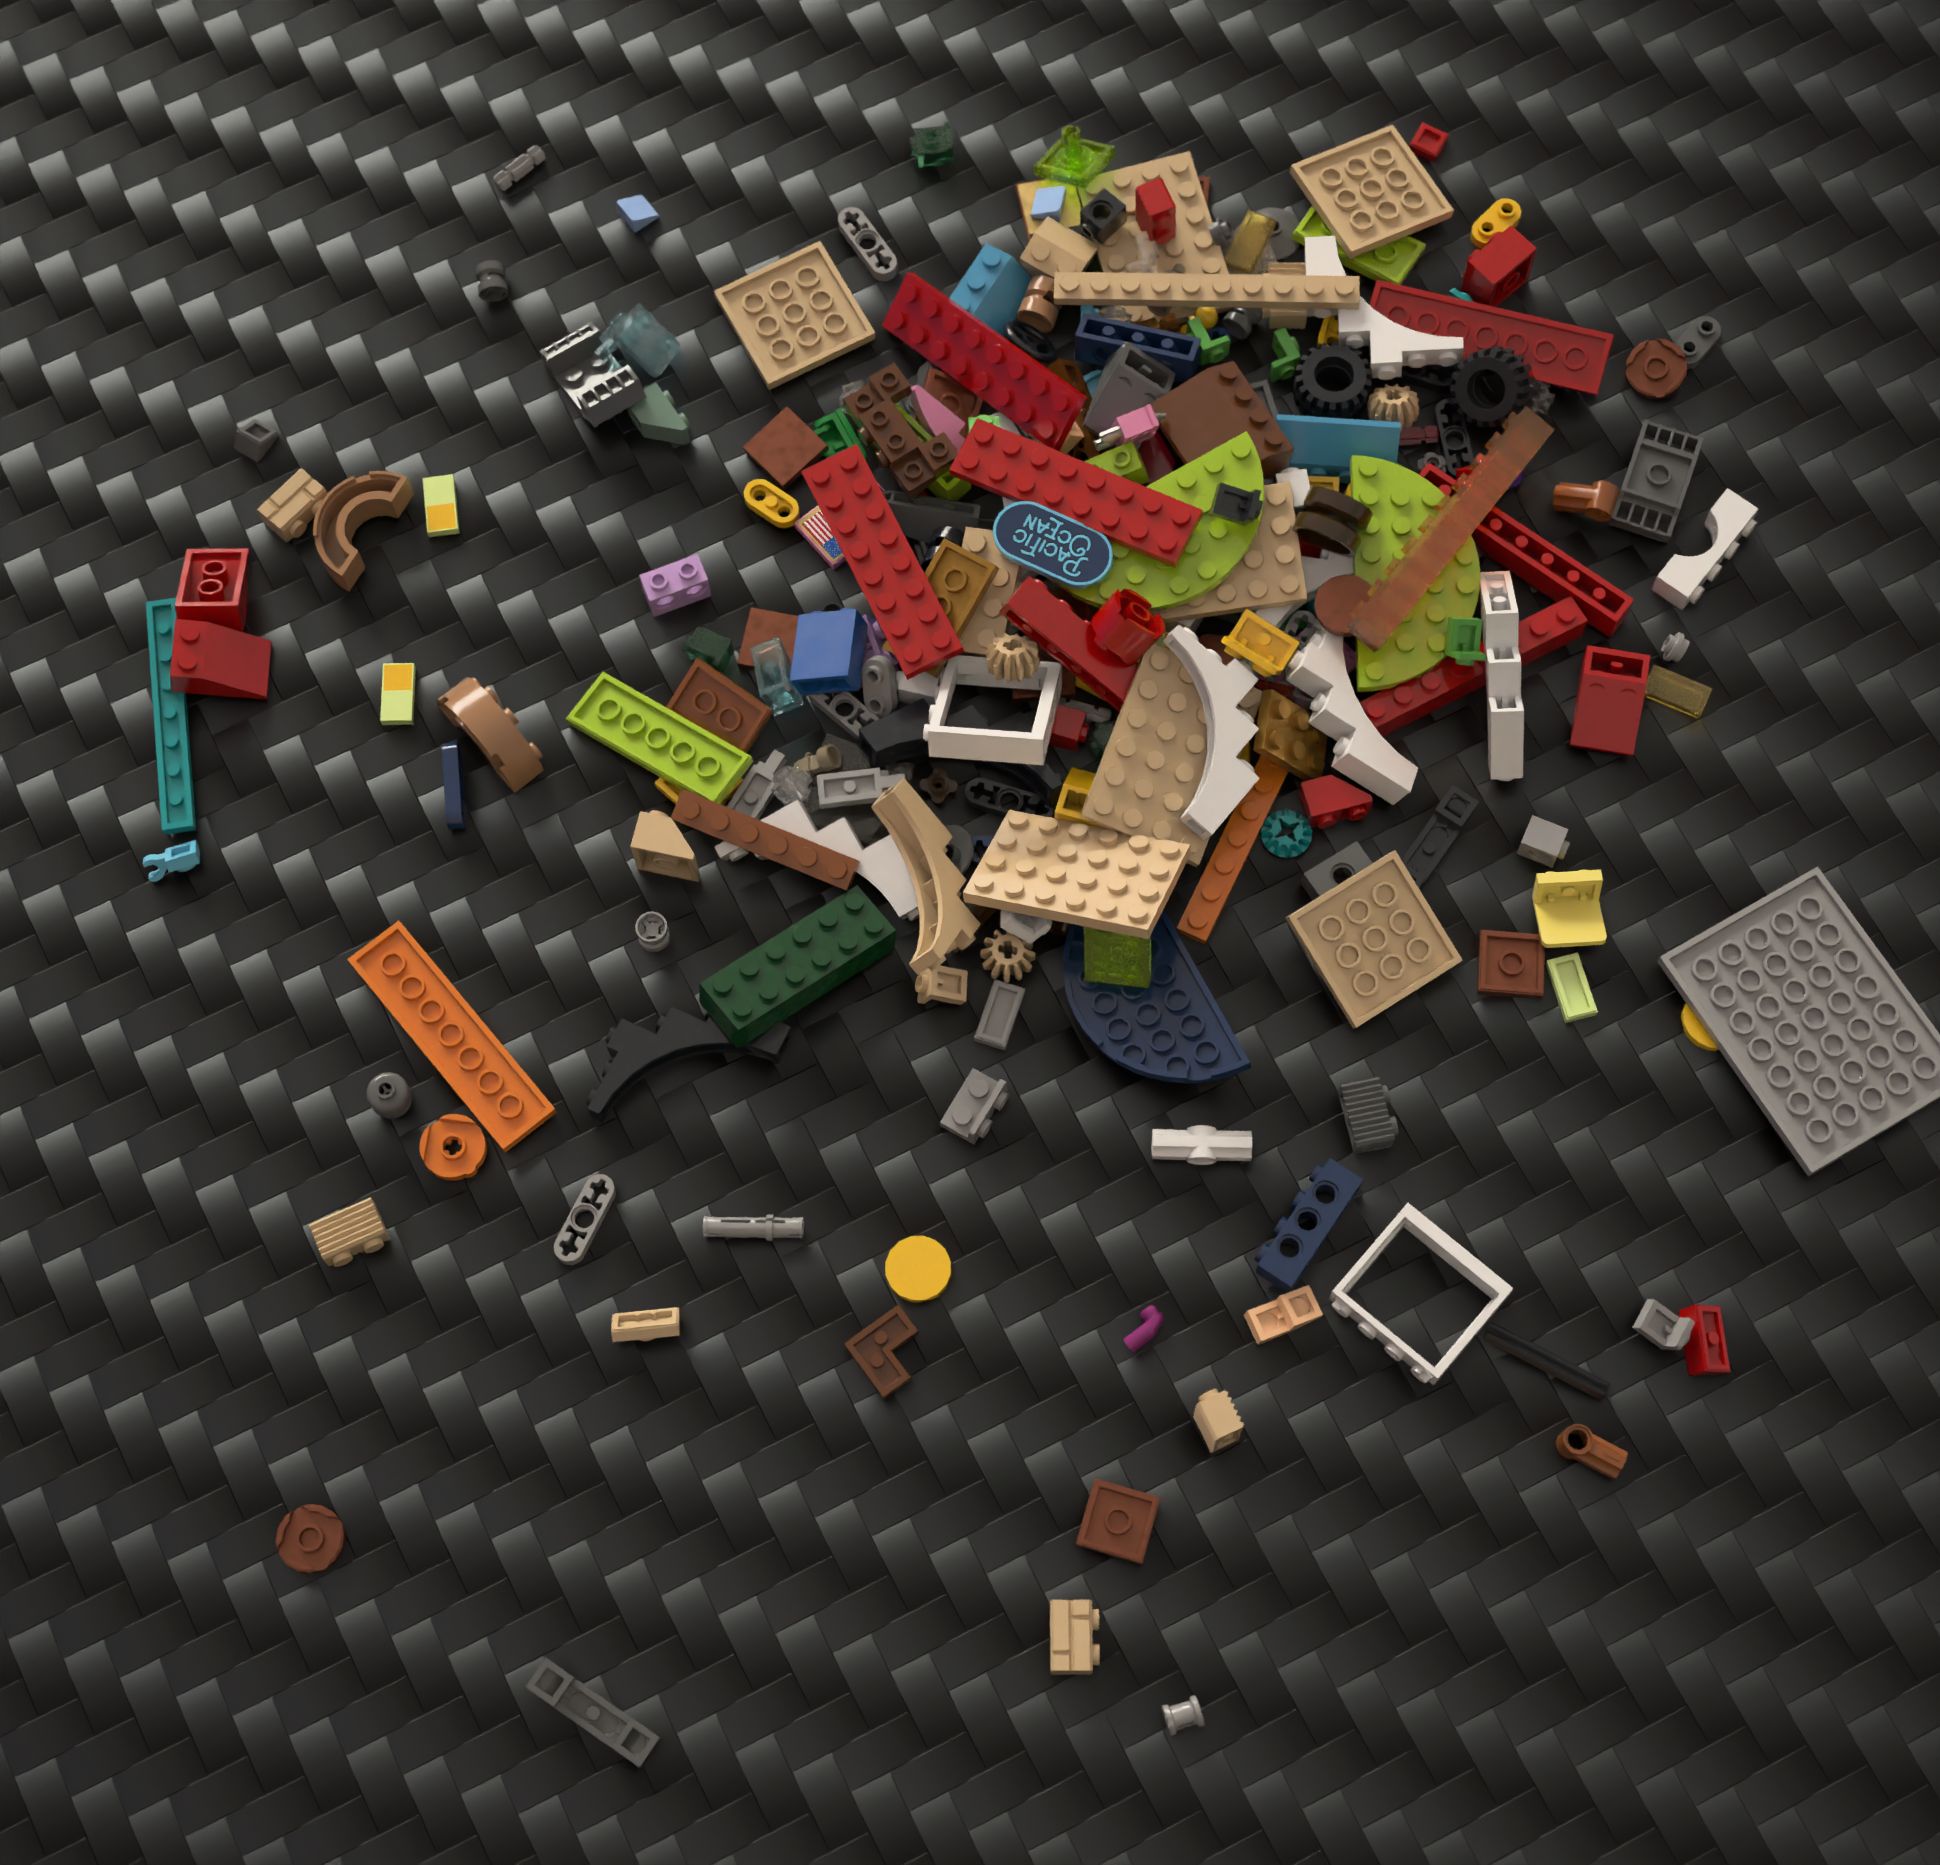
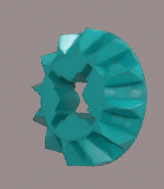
M1285 807L1281 811H1273L1264 820L1261 838L1265 847L1271 853L1279 857L1291 858L1302 854L1309 847L1313 830L1309 826L1308 818L1302 816L1299 810L1291 811ZM1281 824L1287 829L1296 827L1292 833L1293 840L1287 835L1278 837L1282 831Z

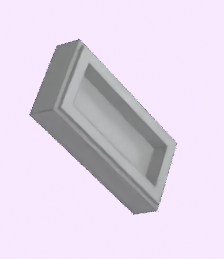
M994 980L974 1041L1001 1050L1006 1049L1025 995V988Z

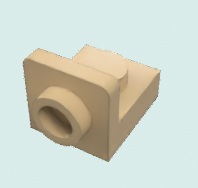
M939 966L933 971L929 968L919 973L915 982V990L918 992V1003L925 1004L932 999L962 1005L966 1002L968 971Z

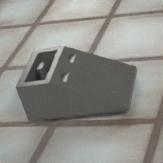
M1126 341L1107 358L1082 426L1099 437V433L1111 428L1117 417L1151 404L1170 392L1176 373ZM1142 442L1135 444L1137 450L1139 449Z

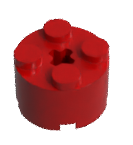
M1125 588L1121 592H1119V589L1116 590L1091 620L1092 627L1096 633L1094 637L1095 643L1102 650L1108 651L1110 649L1128 665H1134L1162 636L1166 629L1165 623L1159 613L1155 617L1149 609L1152 605L1144 597Z

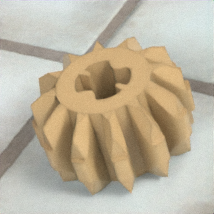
M1385 384L1384 388H1375L1374 393L1369 395V400L1367 401L1369 420L1401 422V430L1403 427H1412L1413 422L1417 421V416L1419 415L1417 393L1410 391L1408 386L1399 387L1398 384L1395 386Z
M1005 633L1003 638L995 637L993 643L988 644L986 651L987 668L990 674L995 675L996 680L1006 679L1007 683L1011 680L1021 682L1022 678H1032L1033 673L1038 671L1040 664L1039 649L1037 648V642L1031 641L1028 636L1020 637L1018 633L1014 636H1009Z
M997 929L994 931V939L985 938L984 945L986 948L981 950L980 955L981 958L985 959L983 962L984 970H992L991 977L993 979L1003 974L1004 982L1006 983L1010 981V975H1014L1020 981L1022 979V971L1030 972L1032 970L1030 962L1035 960V952L1031 951L1033 943L1030 944L1007 931L1006 935H1002ZM1006 951L1012 952L1010 959L1004 958Z

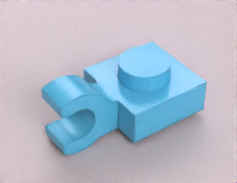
M193 840L166 848L165 853L147 855L143 858V866L155 865L158 867V870L149 873V881L154 882L162 879L167 869L168 872L176 870L184 872L194 868L196 864L200 863V849L197 841Z

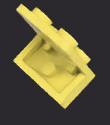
M1601 870L1536 873L1532 900L1541 944L1544 947L1603 945L1606 942L1607 935L1599 903L1603 883Z

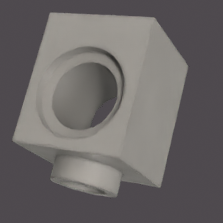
M1532 815L1517 854L1553 868L1557 858L1564 859L1570 844L1569 841L1564 840L1568 829Z

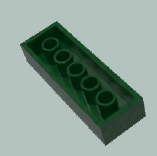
M856 885L699 983V1003L736 1048L739 1049L893 951L896 930Z

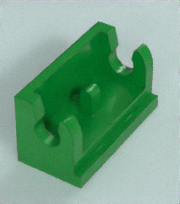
M841 408L814 423L816 430L813 432L829 448L823 455L825 459L857 444L868 464V456Z

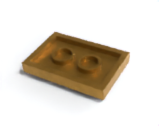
M1272 689L1262 691L1257 721L1259 730L1256 732L1253 748L1255 752L1302 780L1308 781L1322 777L1328 735L1308 723L1311 713Z

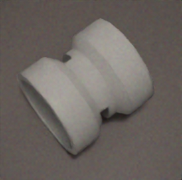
M652 911L642 914L637 919L635 929L642 948L650 952H659L665 949L670 941V931L664 916Z

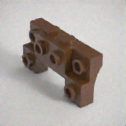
M892 363L868 377L869 384L843 398L844 408L859 428L857 431L862 442L866 446L869 444L875 450L874 457L882 469L887 467L910 500L922 493L931 483L949 471L958 451L944 432L924 444L920 441L895 406L897 402L908 397L912 392L911 385L897 365Z

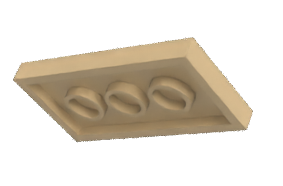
M966 527L962 548L999 568L959 639L964 649L963 654L986 657L988 644L993 643L995 637L1003 638L1005 633H1009L1011 622L999 611L1018 588L1022 566L1007 560L1001 555L994 541L993 530Z

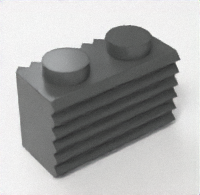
M1379 1077L1340 1085L1338 1095L1353 1153L1359 1154L1391 1147L1395 1136L1399 1135L1396 1118L1394 1116L1390 1117L1388 1114L1387 1105H1390V1095L1387 1086L1381 1085Z

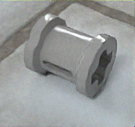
M1195 1695L1190 1696L1189 1701L1170 1707L1167 1704L1161 1706L1171 1736L1175 1735L1177 1730L1196 1724L1198 1727L1204 1726L1202 1712Z

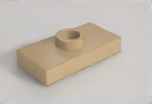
M679 1308L612 1314V1341H650L660 1337L680 1336Z

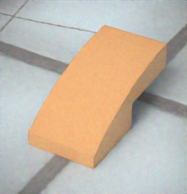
M1309 1285L1280 1295L1277 1300L1250 1309L1244 1314L1257 1345L1291 1332L1323 1316Z

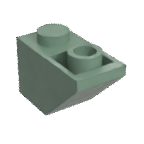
M656 382L643 389L647 396L646 399L640 400L634 406L627 408L628 416L644 438L683 445L690 443L688 430L691 429V425L683 413L678 414L674 409L675 402L667 390L662 392Z

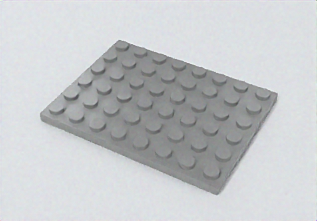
M1818 866L1659 957L1657 961L1808 1177L1940 1098L1939 1032Z

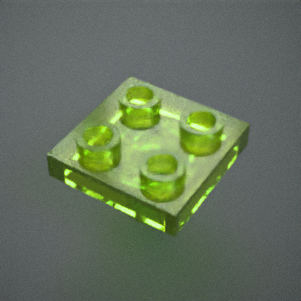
M1069 125L1062 129V137L1034 165V173L1037 177L1086 189L1116 156L1115 146L1083 139L1080 137V128Z
M1084 926L1085 981L1149 988L1151 983V935L1149 939Z

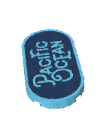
M1020 501L1010 504L998 514L994 522V541L1003 557L1067 587L1086 589L1094 584L1096 586L1103 582L1111 571L1113 552L1111 544L1105 535L1038 503Z

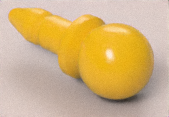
M1199 307L1194 316L1190 315L1188 317V320L1199 317L1205 330L1213 328L1218 321L1217 311L1213 307ZM1187 324L1182 326L1179 329V331H1175L1174 333L1185 335L1187 330Z

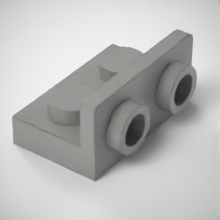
M972 1068L940 1121V1126L975 1144L979 1136L984 1138L993 1123L990 1117L995 1109L1000 1111L1009 1097V1093L1006 1092L1007 1082L1003 1079H1000L998 1082Z

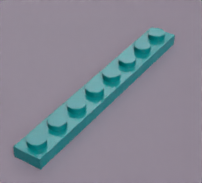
M176 598L146 602L161 828L165 835L196 830L186 693L171 692L170 685L175 619H177L175 611Z

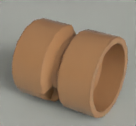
M1044 275L1033 276L1025 292V298L1022 300L1016 314L1019 321L1035 327L1042 333L1050 332L1053 329L1058 317V311L1062 308V305H1054V278Z

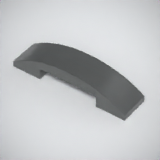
M547 1658L544 1659L525 1686L638 1767H641L660 1739L659 1736Z

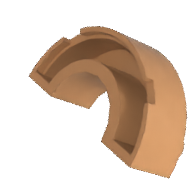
M370 471V475L358 478L352 476L342 481L322 500L316 512L313 525V536L317 551L331 578L348 592H350L366 568L359 551L352 546V538L356 529L364 521L375 516L387 515L399 518L414 495L408 477L388 471Z
M466 677L436 700L437 707L456 728L461 727L472 738L487 757L495 772L516 793L544 771L539 761L543 755L532 742L528 743L515 726L519 721L509 708L502 710L497 704L499 699L489 686L483 689L474 677Z

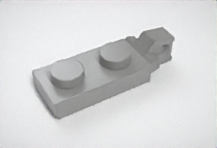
M774 749L766 763L759 761L757 765L754 764L726 807L759 820L782 784L784 774L781 771L787 762L785 755Z
M879 767L817 775L820 809L875 803L883 792L903 778L906 779L905 774L889 775L888 770H880Z

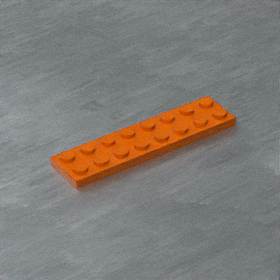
M399 920L347 959L505 1153L557 1113L553 1105Z

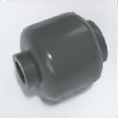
M392 1072L381 1073L375 1076L370 1081L366 1090L367 1100L373 1111L386 1119H394L404 1115L412 1103V1092L405 1079Z

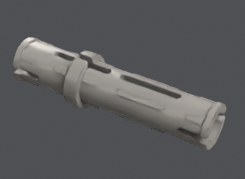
M767 1214L766 1217L759 1218L704 1216L703 1237L766 1238V1241H774V1238L803 1239L804 1217L782 1218L774 1217V1214Z

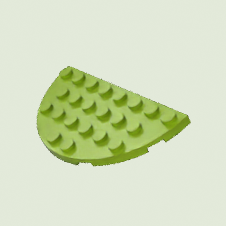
M1246 431L1146 486L1203 511V516L1176 568L1109 541L1113 552V565L1109 575L1103 582L1096 586L1095 584L1088 586L1086 589H1073L1054 580H1049L1071 593L1072 597L1098 608H1101L1118 589L1119 592L1124 588L1130 589L1144 597L1152 605L1149 610L1161 608L1167 610L1187 604L1216 588L1232 573L1235 566L1248 553L1261 522L1263 505L1259 517L1246 526L1209 515L1216 487L1219 483L1249 492L1254 489L1260 490L1259 500L1264 504L1263 471L1257 450L1248 432Z
M1352 455L1350 459L1351 498L1365 505L1373 513L1366 531L1357 532L1362 540L1353 557V575L1367 581L1375 590L1378 600L1377 615L1372 625L1364 632L1361 631L1355 635L1357 692L1390 689L1413 678L1417 679L1434 669L1447 657V655H1444L1448 617H1473L1480 590V566L1477 549L1469 527L1454 504L1441 490L1419 474L1399 464L1369 456Z

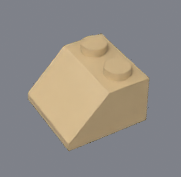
M1047 216L1023 251L1019 264L1032 277L1044 275L1055 278V272H1085L1099 245Z
M652 810L650 813L640 811L630 845L637 869L699 882L700 873L695 854L673 819L668 817L667 814Z

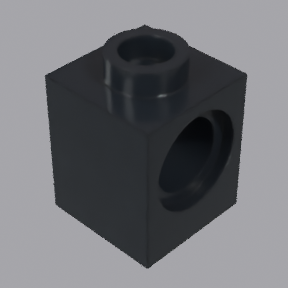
M1105 188L1080 211V228L1088 238H1095L1101 244H1104L1127 222L1126 205ZM1106 217L1104 220H1097L1096 218Z

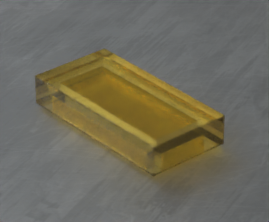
M1248 210L1224 258L1226 266L1252 275L1277 224L1276 219Z
M1654 664L1647 678L1645 697L1699 719L1713 688Z

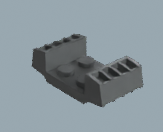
M592 322L587 323L584 327L575 330L570 335L564 336L561 340L539 351L544 366L552 375L559 388L584 419H587L594 428L605 420H609L612 416L622 413L626 408L634 406L640 400L647 398L636 374L629 365L622 367L606 348L600 331Z
M1645 419L1608 525L1668 544L1704 438Z

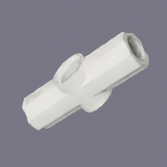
M1206 1125L1191 1126L1187 1130L1152 1129V1159L1187 1160L1188 1163L1194 1165H1209L1216 1161H1251L1252 1133L1251 1131H1219L1215 1127Z

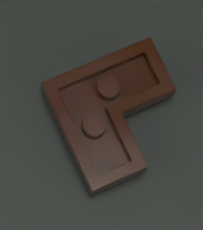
M898 1304L844 1343L845 1348L883 1399L911 1380L909 1374L892 1352L918 1334V1330Z

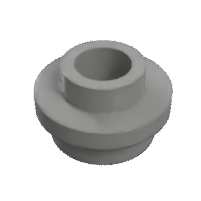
M1678 632L1675 636L1670 634L1661 648V651L1664 652V660L1668 662L1672 660L1677 663L1683 657L1689 646V640L1684 638L1683 633Z

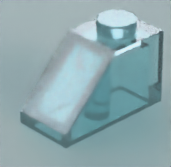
M779 636L751 647L759 695L766 705L774 710V715L777 716L803 705L802 695L790 682L792 663Z

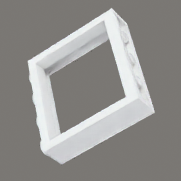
M957 655L949 659L947 666L943 667L940 673V686L935 688V705H930L929 724L924 726L923 739L928 741L929 757L1044 765L1062 691V664L1059 662L1040 661L1038 671L1033 673L1032 678H1022L1021 682L1011 680L1007 683L1006 679L996 680L995 675L989 673L986 657ZM956 684L1042 690L1032 733L944 726Z
M1407 1203L1334 1288L1329 1299L1333 1302L1331 1305L1336 1312L1345 1318L1350 1316L1359 1323L1358 1329L1370 1339L1376 1337L1385 1345L1384 1350L1388 1355L1397 1361L1402 1359L1411 1366L1410 1371L1417 1379L1423 1383L1429 1381L1432 1385H1435L1507 1299L1513 1287L1412 1205ZM1403 1227L1492 1299L1435 1367L1346 1295Z

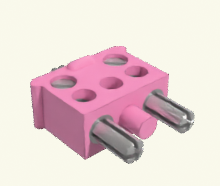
M1148 404L1140 409L1117 417L1110 429L1099 433L1100 439L1094 442L1095 446H1097L1096 449L1100 451L1112 445L1118 447L1130 441H1133L1135 445L1151 439L1160 426L1159 421L1167 417L1166 413L1155 414L1151 404Z

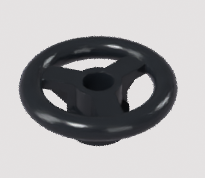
M1010 320L1005 324L1004 332L1008 340L1036 361L1049 363L1055 359L1056 350L1053 344L1038 329L1019 320ZM1044 348L1047 354L1038 352L1037 350Z

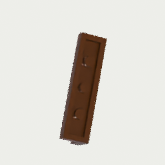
M1058 358L1047 368L1087 396L1075 420L1084 437L1067 455L1080 460L1081 453L1084 452L1087 454L1088 459H1091L1113 449L1110 446L1098 451L1094 442L1100 438L1082 426L1092 397L1078 363Z

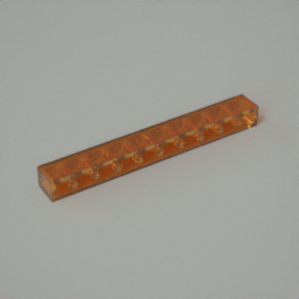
M1527 406L1518 415L1512 412L1501 425L1505 429L1501 435L1496 432L1486 443L1485 447L1488 449V452L1485 455L1480 452L1468 466L1472 470L1468 476L1463 473L1451 487L1455 490L1454 494L1451 497L1446 494L1435 506L1438 514L1434 518L1429 515L1418 528L1421 535L1417 539L1412 536L1402 547L1401 551L1405 555L1401 560L1395 557L1383 571L1388 575L1382 582L1378 578L1366 592L1370 596L1367 602L1364 603L1360 600L1349 613L1353 619L1346 629L1373 652H1376L1387 641L1555 430Z

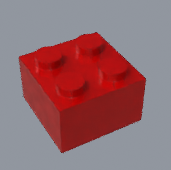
M1511 225L1502 233L1500 231L1496 232L1488 241L1487 246L1481 251L1476 249L1467 258L1466 272L1462 277L1461 292L1468 294L1473 302L1497 307L1528 281L1537 248Z

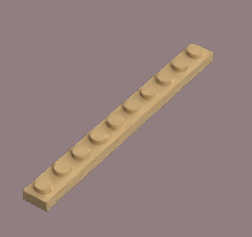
M1055 272L1054 305L1359 309V276Z

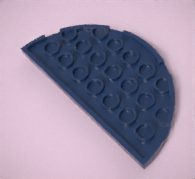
M1164 909L1149 939L1075 924L1070 925L1063 952L1065 991L1077 1023L1088 1039L1105 1056L1136 1074L1151 1079L1176 1083H1199L1219 1080L1252 1068L1248 1057Z

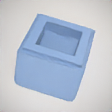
M1056 186L1037 189L1031 217L1045 220L1048 216L1060 222L1066 198V187Z
M642 195L621 199L616 202L618 213L635 233L659 218L658 213Z

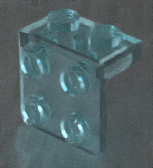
M638 303L627 314L622 310L612 320L611 324L614 328L610 326L601 334L598 339L602 343L595 350V353L604 360L621 346L652 377L657 378L680 350L681 345L649 311Z

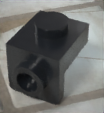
M1219 483L1216 487L1209 515L1246 526L1260 515L1263 502L1259 500L1261 491L1254 489L1249 492Z

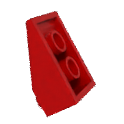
M187 549L175 602L177 619L205 621L243 632L247 613L249 549Z
M175 619L170 670L171 692L267 699L271 640L210 622Z

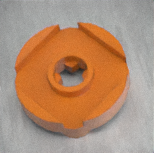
M449 1114L440 1117L439 1121L435 1122L432 1126L429 1125L424 1130L420 1140V1155L427 1169L443 1180L458 1181L475 1176L487 1154V1141L481 1128L471 1118L460 1114ZM453 1140H458V1145L462 1149L456 1152L455 1155H450V1152L445 1150V1146L451 1145Z

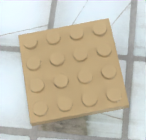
M1393 124L1294 163L1290 168V174L1333 236H1335L1349 259L1452 218L1454 209Z
M821 241L714 291L715 299L769 390L876 339L874 329Z
M1396 850L1388 853L1286 917L1289 925L1353 1028L1362 1025L1463 961Z

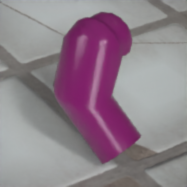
M1154 1305L1148 1306L1141 1312L1140 1316L1145 1323L1123 1339L1132 1352H1135L1150 1341L1164 1321L1162 1312L1159 1313Z

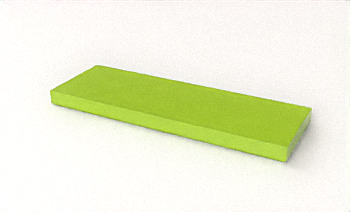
M605 672L601 673L565 718L569 725L681 790L684 789L718 804L723 802L753 763L752 756Z

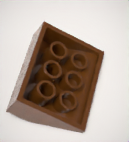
M1234 361L1205 369L1151 403L1155 414L1166 413L1167 417L1159 421V428L1184 465L1247 431L1260 458L1263 480L1275 477L1276 474L1288 468L1294 450L1293 446Z

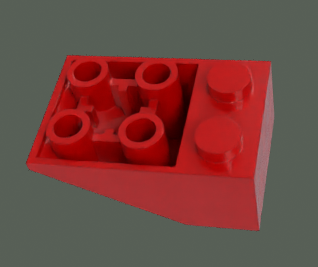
M1587 645L1581 660L1570 746L1633 756L1647 685L1650 655Z

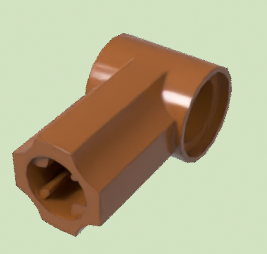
M1595 481L1592 486L1560 482L1559 485H1556L1553 493V506L1555 510L1584 513L1590 519L1606 522L1612 517L1620 491L1616 485L1606 481Z
M1571 1425L1562 1431L1556 1440L1557 1450L1564 1458L1575 1459L1613 1480L1617 1478L1627 1460L1628 1452L1592 1434L1585 1425ZM1569 1434H1575L1580 1438L1582 1442L1580 1450L1573 1449L1569 1445Z

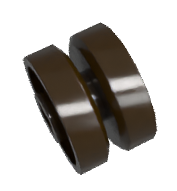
M1310 487L1303 503L1308 511L1298 513L1292 530L1298 533L1300 538L1316 547L1337 555L1354 557L1362 540L1357 532L1366 531L1373 513L1365 505L1345 494L1325 487Z

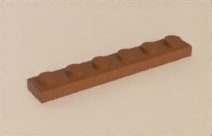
M684 789L681 791L671 816L676 822L846 891L849 890L860 864L859 860Z

